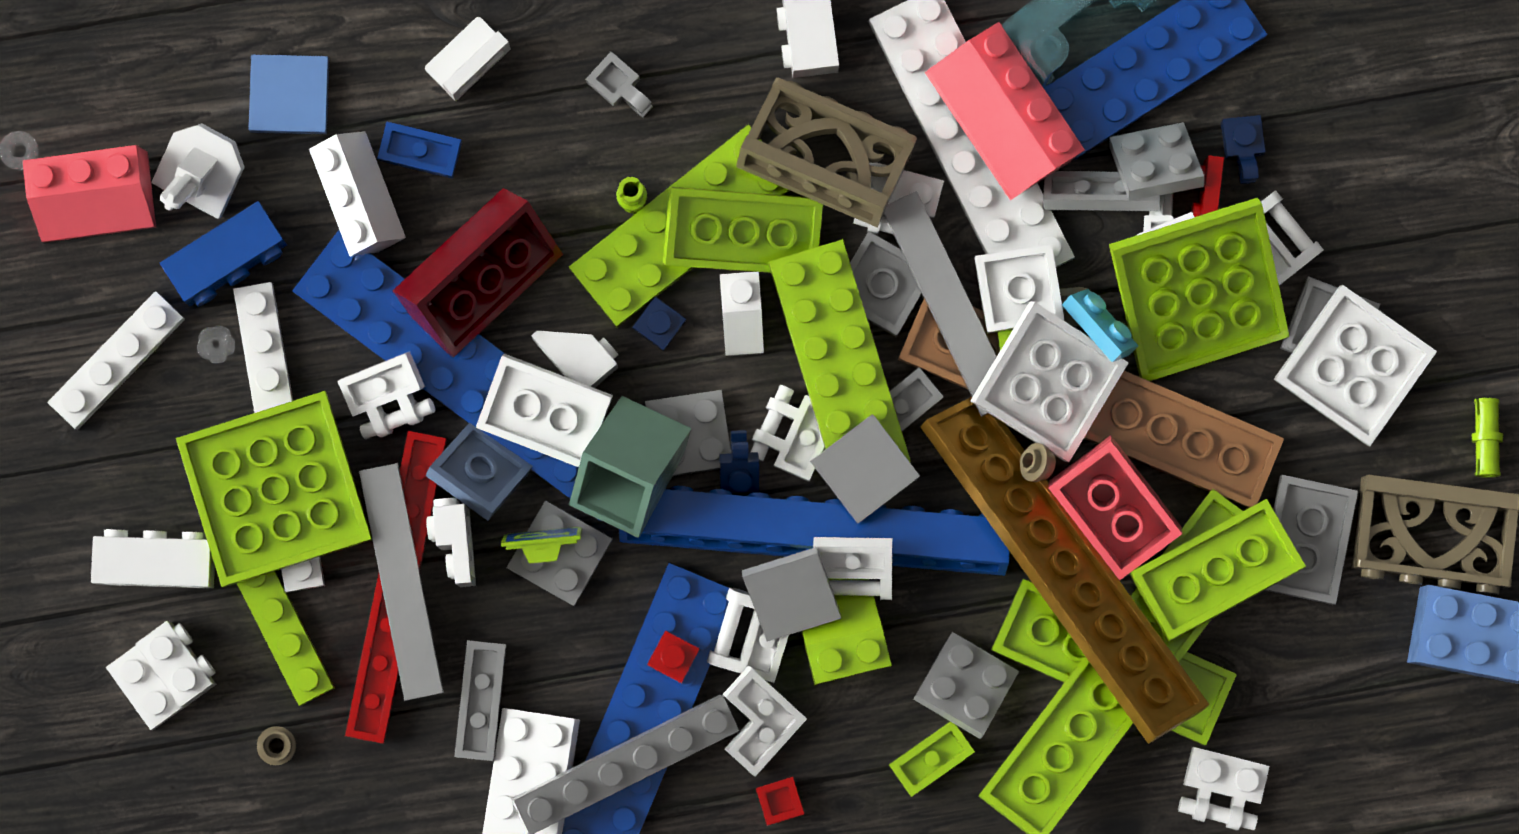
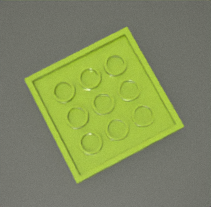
M1258 197L1109 244L1128 329L1132 334L1131 338L1139 345L1134 350L1140 378L1152 381L1289 337L1264 210Z
M326 391L176 438L221 587L224 588L372 540Z

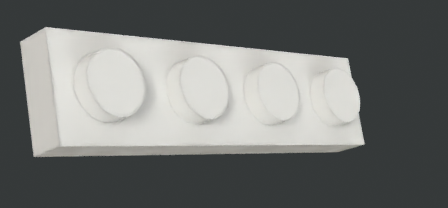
M155 291L47 403L74 429L78 430L172 334L185 318Z

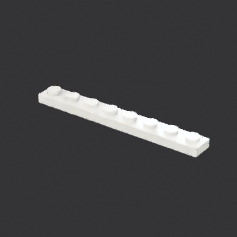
M268 282L234 288L254 413L293 401L273 283ZM320 557L281 569L286 593L325 586Z

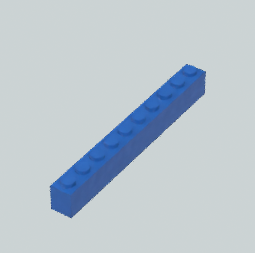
M686 486L671 487V490L665 489L639 538L619 529V542L784 557L812 549L814 537L892 538V566L1005 576L1009 564L1008 548L983 513L979 516H969L953 509L934 513L925 512V509L917 506H906L900 510L888 509L885 505H882L857 524L838 499H830L825 501V503L809 502L808 498L802 496H790L785 500L773 499L765 493H750L748 496L732 495L730 491L723 489H714L709 491V493L694 492L692 488Z

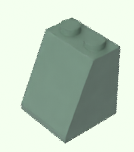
M621 396L582 453L569 505L639 538L684 455L692 428Z

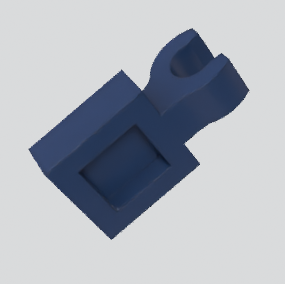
M1261 115L1222 119L1221 129L1225 159L1237 158L1240 184L1255 183L1256 179L1259 178L1255 156H1263L1265 154Z
M746 430L731 431V453L719 454L720 489L730 491L732 494L759 492L758 452L748 453Z

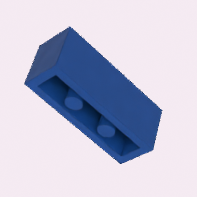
M257 201L161 261L160 265L183 301L188 306L196 303L199 307L217 296L215 290L226 283L233 286L246 279L250 275L248 270L260 262L263 265H267L278 259L283 254L281 249L287 246V243L264 207Z

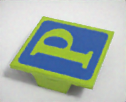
M582 527L504 534L501 547L506 546V550L522 548L529 564L557 561L561 545L575 544L581 539Z

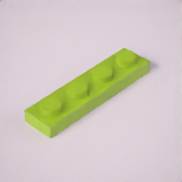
M274 571L237 583L298 705L302 706L335 689L288 594L285 592L277 572Z

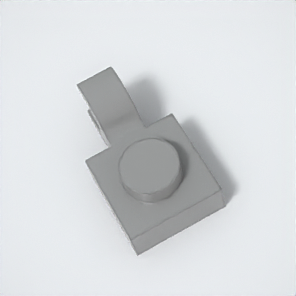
M612 52L585 79L588 85L614 107L623 99L642 118L653 108L652 102L634 87L639 82L640 76Z

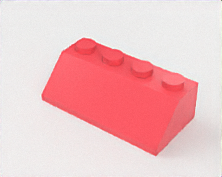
M1000 22L968 40L925 72L1010 200L1067 165L1085 150Z

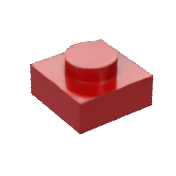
M665 630L647 665L682 684L700 649Z
M793 777L756 788L767 826L804 814Z

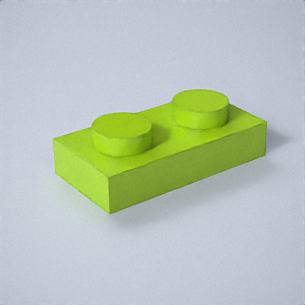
M948 722L894 760L889 766L912 797L975 753V751L957 725Z

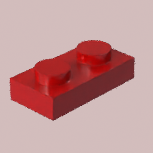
M1209 155L1203 162V165H1200L1204 174V187H1200L1199 203L1193 202L1191 212L1194 217L1218 210L1224 157Z

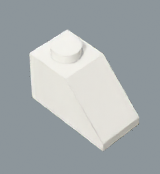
M759 271L720 274L726 356L764 354Z
M536 331L531 335L533 341L565 377L595 388L618 368L617 363L614 361L618 353L604 337L598 342L592 334Z

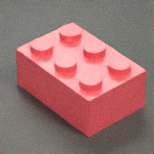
M1111 435L1049 481L1048 488L1119 580L1123 579L1182 535L1181 525Z

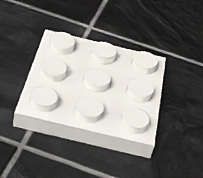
M1340 285L1273 380L1361 442L1371 446L1437 351L1347 287Z
M1030 301L972 397L971 402L1035 443L1046 445L1054 455L1063 461L1070 462L1128 365V362L1124 359L1111 362L1090 337L1036 302Z

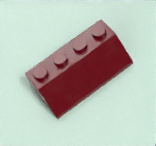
M502 188L405 278L393 292L409 315L454 358L551 267L563 253L530 203L522 197Z

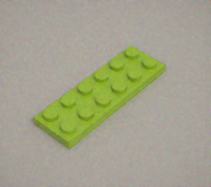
M749 124L670 186L785 195L790 191L736 167L740 148L751 130ZM669 188L569 266L570 271L616 328L693 268L663 264Z
M843 239L769 261L770 271L825 450L873 414L908 461L911 462Z
M1022 579L991 650L1065 683L1085 655L1034 584ZM1186 652L1179 663L1207 700L1209 706L1171 731L1206 746L1237 674Z

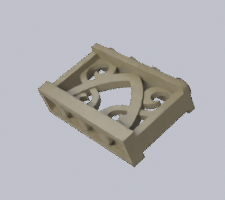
M776 78L749 134L740 148L736 167L878 228L886 207L912 155L917 137L909 134L901 127L891 126L874 119L866 112L856 111L839 104L831 97L821 96L806 90L796 82ZM778 108L800 116L793 118L786 112L785 122L789 127L788 130L776 120L775 111ZM766 125L778 135L769 144L759 141ZM837 134L846 146L852 161H839L826 168H822L814 164L812 151L803 140L819 135ZM873 148L894 156V161L887 166L877 167L869 164V162L876 163L881 161L885 155L875 153ZM798 150L803 155V159L792 154H796ZM841 171H849V172L846 173V176H847L848 178L843 177V176H841V175H839V174H836V173L841 172ZM871 176L888 177L882 192L871 189Z
M1376 475L1361 477L1360 502L1351 569L1361 570V577L1384 580L1385 573L1400 575L1399 582L1417 585H1422L1423 578L1438 580V587L1461 590V583L1476 585V592L1493 595H1499L1500 589L1511 587L1519 512V494ZM1374 495H1381L1387 522L1371 526ZM1415 502L1420 508L1419 515L1410 520H1402L1401 515L1410 514L1406 510L1407 503ZM1435 503H1442L1444 516L1448 524L1465 537L1451 550L1433 559L1415 542L1407 528L1424 522L1432 513ZM1462 508L1469 510L1471 516L1469 520L1464 522L1474 524L1472 529L1463 526L1457 521L1456 514L1458 510ZM1497 511L1504 512L1500 542L1485 535ZM1383 530H1391L1394 536L1385 539L1379 547L1388 545L1392 548L1393 555L1387 560L1376 558L1370 550V540L1375 534ZM1479 542L1489 545L1497 555V565L1489 573L1478 572L1473 567V561L1477 557L1487 562L1486 554L1481 549L1476 548ZM1407 554L1419 567L1399 564ZM1460 560L1464 573L1445 571L1443 569L1450 567Z

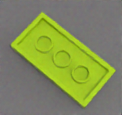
M669 186L663 264L771 273L769 261L819 247L823 204L801 196Z
M1265 499L1137 568L1129 575L1165 638L1170 642L1303 570L1306 565L1270 503Z

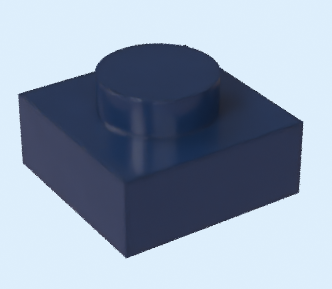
M655 296L632 328L664 352L685 324L686 319Z

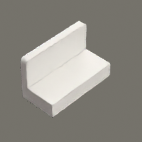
M476 17L425 66V70L457 101L511 48L509 42L499 31L495 33L481 17Z

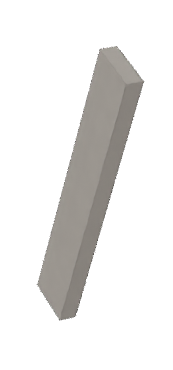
M915 191L888 204L884 216L961 376L973 397L997 356L919 194ZM976 405L981 417L989 414Z
M395 463L361 470L359 474L404 701L444 693L399 465Z

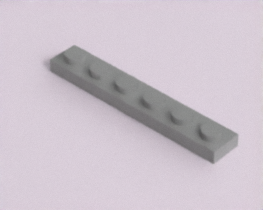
M718 695L511 798L527 834H535L738 732L739 729L724 696Z

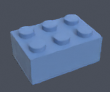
M1433 585L1420 587L1407 663L1519 684V602Z

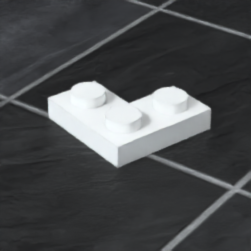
M748 666L723 693V696L750 720L724 749L756 777L807 718L756 671Z

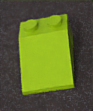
M828 578L829 580H869V579H830V578ZM834 595L840 609L841 619L801 631L814 685L892 666L874 596Z

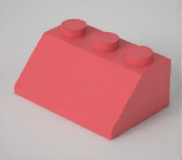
M131 145L23 160L26 198L41 242L46 243L156 228L148 152L139 146Z

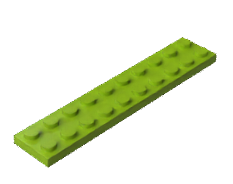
M1212 488L1183 526L1182 535L1172 541L1163 554L1243 511ZM1136 588L1131 595L1178 662H1180L1211 621L1209 620L1168 642L1139 590ZM1085 656L978 796L1026 834H1050L1133 724Z

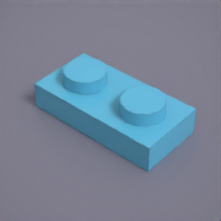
M1089 289L1070 295L1062 304L1065 310L1111 362L1129 356L1139 346L1131 338L1132 334L1128 327L1122 322L1116 321L1106 309L1104 300Z

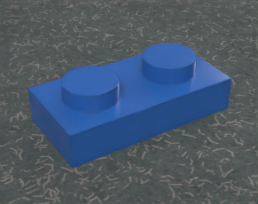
M386 122L377 159L381 162L453 179L462 140Z

